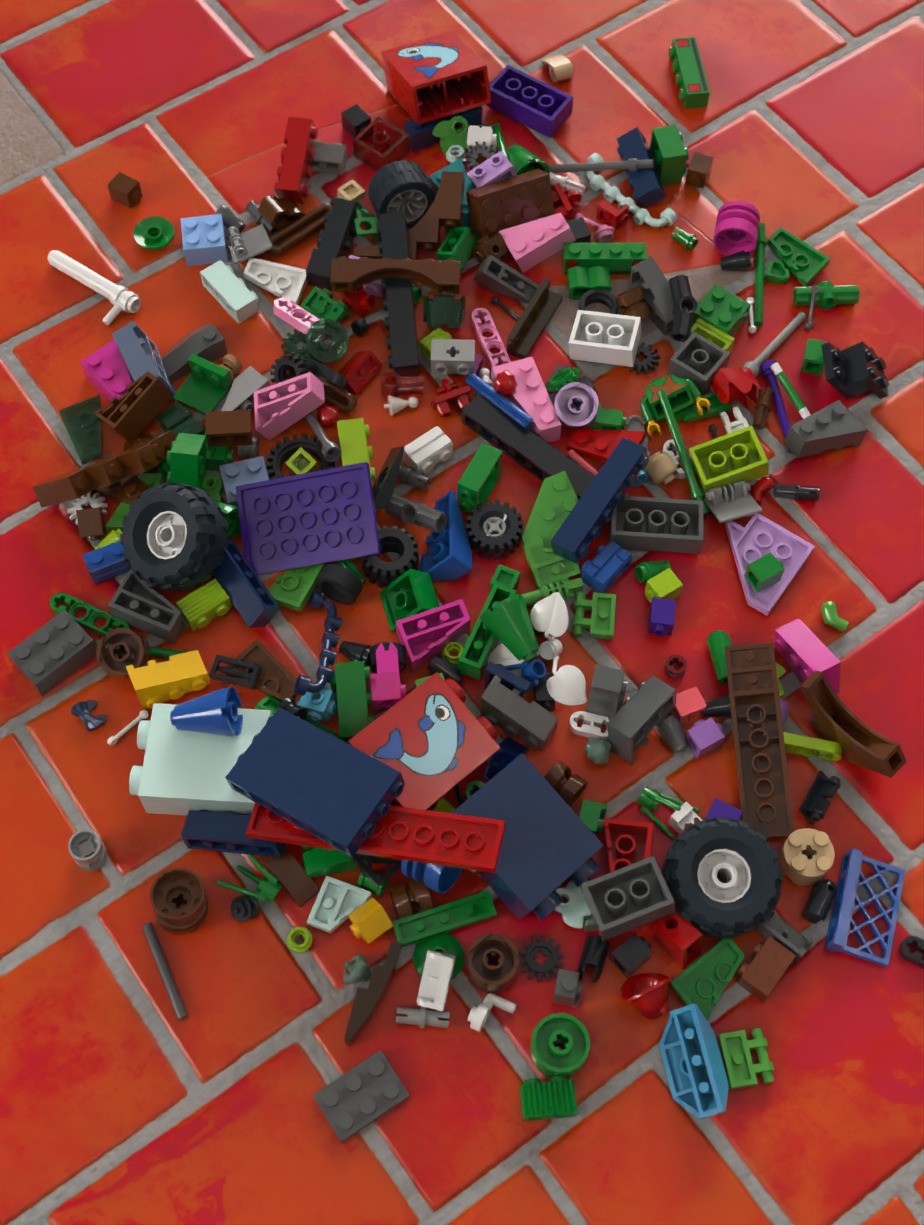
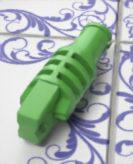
M564 578L543 584L538 590L522 593V596L524 597L526 607L535 605L540 597H548L555 592H559L562 598L566 600L574 597V593L582 591L584 584L582 578L574 580Z

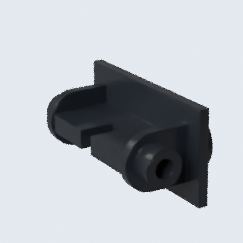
M821 770L799 809L811 825L825 817V813L831 803L827 798L833 799L841 786L838 777L831 776V778H828Z

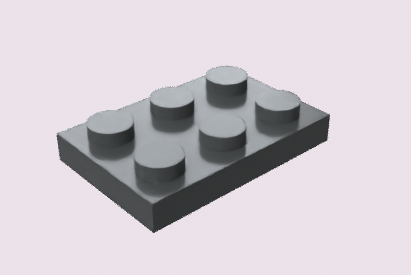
M380 1050L315 1093L313 1097L340 1142L343 1143L408 1099L410 1095Z

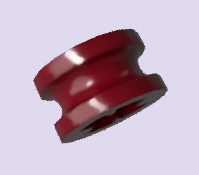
M671 655L666 660L665 673L671 678H680L685 673L687 662L681 655ZM677 663L679 670H674L672 664Z

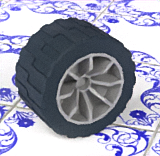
M406 160L395 161L379 169L371 178L368 186V196L378 218L379 214L404 211L407 229L414 227L421 220L436 197L421 166Z

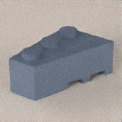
M134 320L112 333L134 381L148 371L171 389L157 346Z

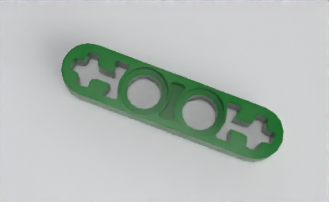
M57 593L50 599V606L56 615L65 609L82 628L101 637L113 630L111 629L112 625L114 629L125 628L131 630L125 621L66 593ZM65 601L67 607L61 605L58 608L57 604H62ZM84 609L87 611L83 618L75 617V613L78 610ZM103 618L107 620L106 625L98 628L94 626L98 619Z

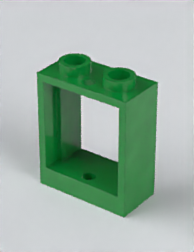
M482 442L457 483V501L462 511L470 513L473 508L477 511L478 504L484 505L501 477L503 451Z

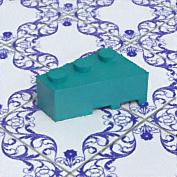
M460 158L428 176V180L435 195H437L442 171L463 172L465 184L461 227L470 228L471 221L466 191L474 188Z

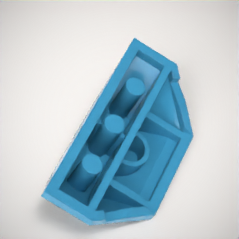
M695 1003L670 1011L669 1021L665 1027L659 1048L673 1100L692 1112L699 1119L726 1112L729 1083L715 1032Z

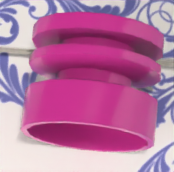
M733 201L722 205L717 214L713 238L714 247L726 256L743 250L744 252L749 251L751 253L757 243L760 222L759 211L753 205L742 201Z

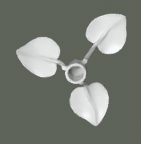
M555 592L538 601L531 610L530 619L533 627L539 632H545L544 635L548 639L540 645V649L536 653L546 660L553 659L552 673L554 676L550 677L546 682L547 691L550 696L557 702L565 705H581L587 702L586 681L581 670L572 665H564L557 672V664L560 660L559 655L562 653L563 646L555 637L562 636L566 632L569 625V615L561 594ZM502 643L492 651L488 664L492 662L496 665L508 666L522 663L524 659L518 661ZM522 669L510 671L513 674L522 678Z

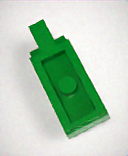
M714 392L701 396V398L709 400L710 411H708L707 407L702 406L703 415H699L697 413V403L694 401L693 404L675 412L674 416L677 423L683 420L685 423L720 415L724 411L728 413L731 411V406L728 403H721Z

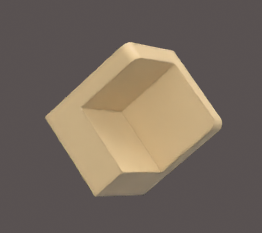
M352 179L337 189V197L357 203L366 197V192Z

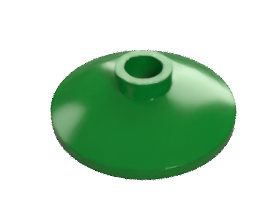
M152 216L137 223L133 236L135 242L140 247L155 250L167 246L172 241L175 232L169 220L159 216Z
M445 933L417 943L413 953V963L421 977L427 950L440 951L444 954L456 956L451 980L462 970L464 951L460 942L452 935Z

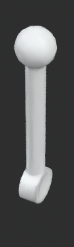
M748 297L746 302L751 304L749 309L750 327L748 331L753 334L757 330L754 326L753 317L755 300L752 297Z
M141 710L137 718L115 736H111L107 743L110 746L116 744L122 735L140 720L148 717V711Z

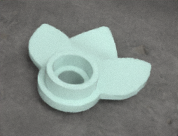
M570 881L566 888L556 889L560 896L567 898L568 903H561L554 910L561 913L564 922L568 926L582 929L584 924L583 916H589L591 913L583 897L581 885L576 887Z

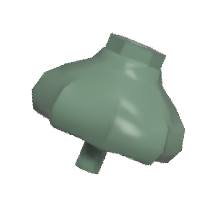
M589 738L584 747L587 752V758L591 759L595 765H606L612 755L610 751L611 744L608 740Z
M363 954L354 955L351 961L344 963L346 967L343 972L344 983L367 982L370 978L371 972L367 968V959Z

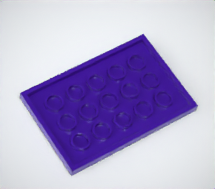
M367 462L235 486L244 556L258 576L381 554L370 468Z

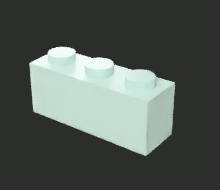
M219 260L200 272L203 286L238 324L259 312V299L256 293L249 291L245 282L235 276L233 269L229 265L226 266Z

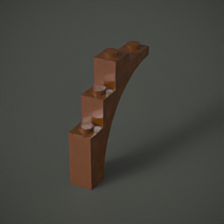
M442 171L440 187L434 202L421 220L407 231L410 259L418 260L419 249L425 252L439 249L441 226L447 229L462 226L465 184L463 172ZM378 245L354 248V256L370 259L383 258V254H379Z
M172 430L166 431L119 454L83 468L46 479L33 486L41 507L77 499L92 490L111 486L125 477L144 473L159 465V462L167 458L168 450L171 451L172 441H176L175 435Z

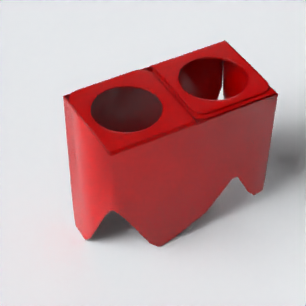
M720 368L709 382L721 403L732 405L735 398L747 409L748 405L744 394L754 403H757L756 388L762 390L751 368Z

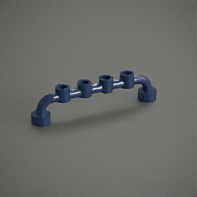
M317 589L313 590L308 606L319 609L322 606L327 610V617L324 622L325 632L321 640L323 645L318 659L320 664L316 673L317 682L310 683V678L299 675L296 681L294 693L302 696L306 692H320L324 689L326 682L331 683L334 669L329 668V665L333 666L337 657V652L331 649L336 648L340 635L335 634L334 630H339L342 618L337 617L335 605L324 597V592Z

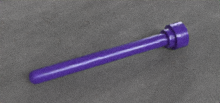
M768 360L760 365L762 376L768 379L770 388L773 389L772 396L785 439L790 429V424L776 375L770 368L776 361Z

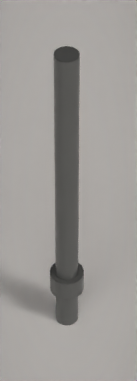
M632 158L628 161L548 165V167L550 168L549 173L622 169L638 171L641 168H654V160Z

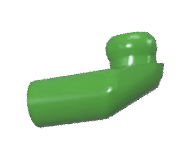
M825 602L821 607L824 623L844 632L849 622L838 617L834 602Z

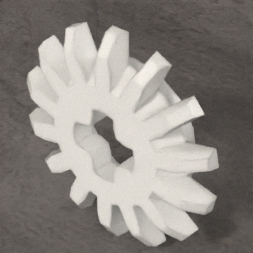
M92 491L87 493V497L83 495L81 499H73L76 503H68V506L73 507L67 510L68 514L73 513L69 517L70 520L77 518L76 510H82V506H86L88 503H90L92 508L108 507L107 503H101L106 500L105 497L98 498L99 493L97 492L91 497Z

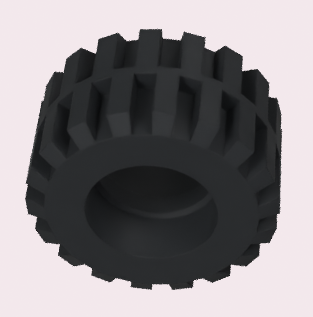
M383 526L382 530L378 528L381 554L361 558L366 578L369 577L370 582L373 584L377 582V586L381 588L383 585L388 586L407 570H418L419 567L418 544L414 540V536L411 533L407 534V530L404 528L398 530V526H393L392 528ZM387 552H395L402 556L395 562H384L379 559L382 554Z

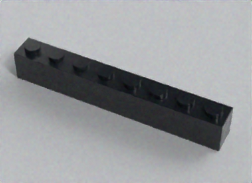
M404 211L379 214L380 223H376L378 236L381 235L382 240L378 242L379 254H383V258H390L392 260L410 258ZM404 278L381 279L382 290L386 292L387 298H383L384 311H388V317H385L386 330H390V336L386 337L388 350L391 349L392 356H388L389 368L394 370L395 376L419 374L421 371L412 280Z
M480 394L462 409V423L494 447L503 451L505 455L542 482L544 479L565 470L579 500L595 478L591 472L585 471L578 466L576 461L568 459L558 448L546 443L540 435L534 434L527 428L522 427Z

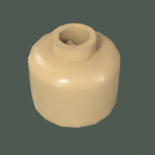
M658 451L649 457V462L644 470L654 484L663 482L664 485H667L676 478L674 474L678 470V466L668 453Z

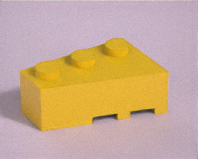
M198 650L169 656L170 661L157 664L155 660L147 661L148 666L135 669L133 665L126 666L143 710L152 709L153 703L161 704L170 699L176 700L185 693L201 690L206 685L211 684Z

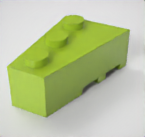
M363 418L337 421L342 465L369 463V459H373L372 446H367L366 438H370L369 424L364 425ZM374 467L370 468L371 483L376 480Z

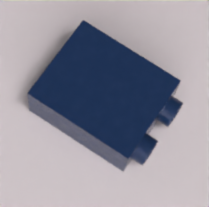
M523 753L452 812V814L504 820L506 822V830L496 873L477 872L518 920L531 911L540 920L544 919L564 901L555 890L560 884L569 878L576 887H579L600 868L591 856L603 844Z

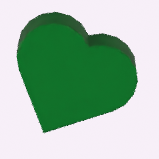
M772 260L768 265L764 280L783 285L789 281L790 272L784 268L782 261Z

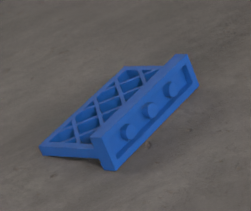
M852 848L843 854L837 882V895L833 902L824 949L832 952L838 950L887 967L889 966L905 870L861 855L862 851ZM862 863L869 865L875 875L866 879L861 872ZM889 872L897 875L895 885L889 887L882 874ZM876 877L885 890L875 895L868 883ZM861 885L864 886L870 896V899L863 903L856 894L857 888ZM885 893L892 902L891 909L887 911L884 910L878 900V897ZM873 901L880 915L872 919L863 906ZM859 909L866 921L858 927L852 919V911ZM880 917L884 919L888 926L887 932L882 935L873 922ZM867 924L876 937L868 943L859 931L860 928ZM853 932L861 944V947L857 949L846 946L847 937ZM876 941L879 942L883 949L882 958L873 954L869 947L870 944Z

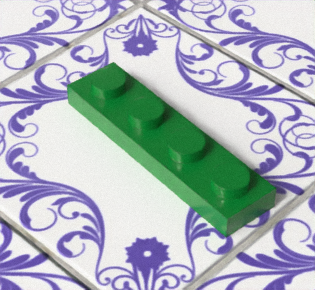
M488 890L392 921V924L394 925L393 929L397 942L401 943L402 948L497 917V912Z

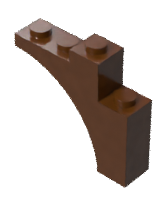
M815 671L800 685L813 713L810 721L817 736L839 743L847 762L890 778L907 762L898 743L885 738L871 729L847 708L833 691L823 672Z

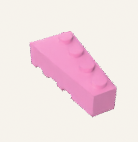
M533 357L491 367V380L493 382H496L497 374L504 370H508L515 376V381L517 382L516 393L506 398L533 418L534 421L531 427L527 429L534 434L540 435L546 443L560 440L561 423Z

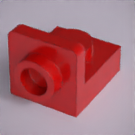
M602 200L597 206L596 219L608 226H613L615 231L620 225L623 226L627 222L629 206L625 204L618 210L613 205Z

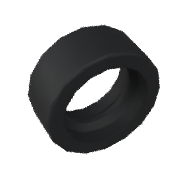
M592 289L582 295L579 300L578 310L587 311L586 307L589 304L602 303L610 308V314H618V303L615 298L616 296L610 291Z
M336 564L326 565L316 582L318 588L327 597L344 605L355 603L363 588L361 581L355 574Z

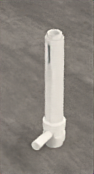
M58 250L49 252L47 260L50 265L109 299L111 304L114 305L102 320L106 325L109 326L121 310L127 313H136L139 310L141 299L134 292L129 291L122 285L114 284Z

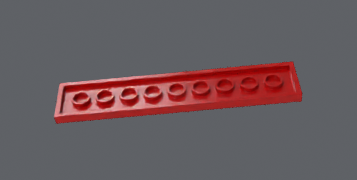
M255 803L245 833L248 838L339 851ZM390 805L386 816L380 818L375 825V830L371 837L365 839L356 853L496 873L506 830V822L504 820Z

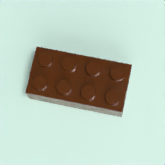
M540 169L466 191L472 231L480 236L491 235L503 229L555 214L550 174Z

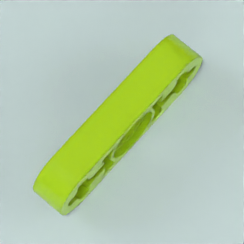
M783 732L786 753L827 761H838L841 759L842 748L837 742Z

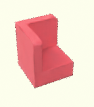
M697 686L676 694V704L671 713L675 716L676 720H680L681 725L687 723L689 715L706 709L707 705Z

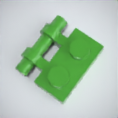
M578 592L573 604V609L575 610V618L572 619L573 636L582 637L583 630L590 629L589 638L613 640L616 594L593 592L592 600H585L586 594ZM584 611H591V619L584 618Z
M761 1028L751 1030L753 1040H747L745 1030L723 1033L717 1036L730 1090L756 1086L758 1084L756 1074H762L764 1084L775 1082L772 1073L774 1071L773 1062L769 1061L766 1049L768 1047L767 1038L763 1037ZM750 1050H756L759 1064H753Z

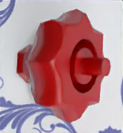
M508 370L498 373L496 382L493 383V389L505 397L516 393L517 382L515 381V376Z
M322 404L317 408L318 414L316 418L321 427L327 428L330 425H334L340 417V408L337 406Z

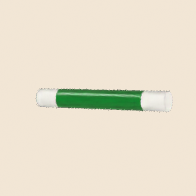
M778 362L771 365L770 368L802 418L809 417L811 415Z

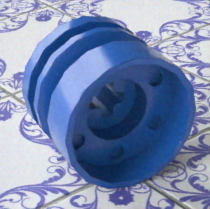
M402 860L401 862L403 875L413 878L417 882L424 881L426 887L440 894L448 892L453 887L463 868Z

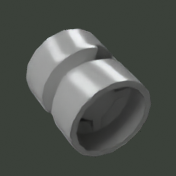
M83 829L71 836L68 850L80 869L92 872L104 866L107 861L108 852L96 832L90 829Z

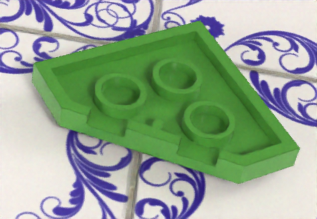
M565 470L544 479L521 538L523 545L552 548V538L579 501Z

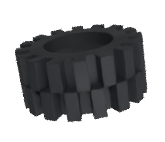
M301 355L281 356L275 360L276 364H272L271 368L275 370L270 371V375H274L271 381L272 383H280L288 380L287 368L289 366L295 369L296 377L308 372L313 374L312 370L308 371L311 365L310 363L305 364L307 360L301 358Z

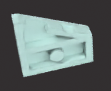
M326 876L308 917L307 925L332 933L349 918L348 915L371 899L372 892Z

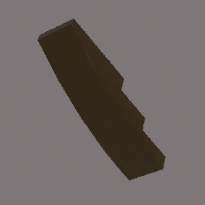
M390 942L385 966L374 964L368 989L357 987L344 1038L346 1045L351 1046L381 1004L402 951L401 943Z

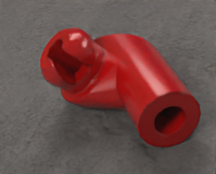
M768 476L762 477L751 487V496L758 505L762 504V492L765 490L770 491L774 488L775 482Z

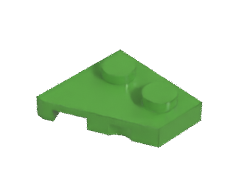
M524 545L522 547L536 588L543 584L581 574L578 563L576 564L553 553L552 548L532 547L531 545Z

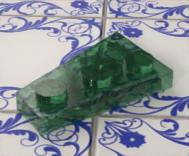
M100 395L58 410L82 465L103 457L102 420L94 414L99 409L102 411Z

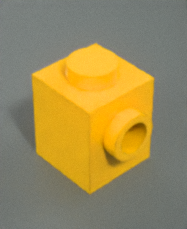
M373 897L348 915L352 922V925L349 927L357 939L362 937L368 944L394 926L384 908Z

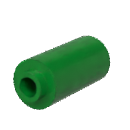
M716 630L710 633L706 642L719 684L726 685L728 684L725 647L732 646L727 632Z

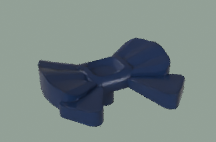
M93 700L78 702L71 710L72 715L78 716L86 724L88 732L100 728L101 725L105 724L107 718L106 715L93 716L90 713L97 706V701Z

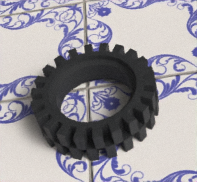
M302 433V439H298L297 434H292L293 440L290 441L288 436L283 438L284 444L280 441L276 442V448L272 446L270 454L267 455L266 462L269 480L283 478L281 467L284 461L301 447L321 462V470L336 468L335 461L329 462L322 455V444L319 440L317 441L316 436L311 435L310 439H308L305 433Z

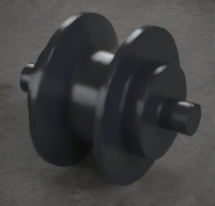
M247 895L236 897L231 903L233 917L239 922L254 919L259 912V904L256 898Z

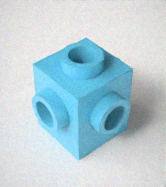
M326 686L317 693L306 692L298 702V706H303L307 710L306 716L315 722H320L321 720L329 722L332 715H335L338 710L337 698L333 690Z

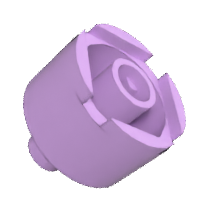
M572 382L563 386L556 393L553 406L563 425L581 427L593 420L598 411L599 400L593 388L584 383ZM572 399H574L575 402L581 403V405L578 407L579 411H576L575 408H571L570 405L573 403Z

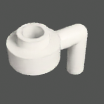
M489 993L482 1004L480 1003L478 1007L473 1006L467 1021L471 1022V1029L481 1032L493 1005L513 1014L517 1004Z

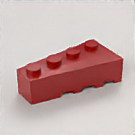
M288 117L284 136V144L287 146L281 150V163L283 165L278 166V182L274 184V190L279 198L291 197L297 204H305V198L309 197V186L307 183L308 178L312 176L310 162L315 156L313 141L317 139L318 128L315 127L313 119Z
M603 818L610 873L652 856L653 823ZM644 925L635 929L643 930Z

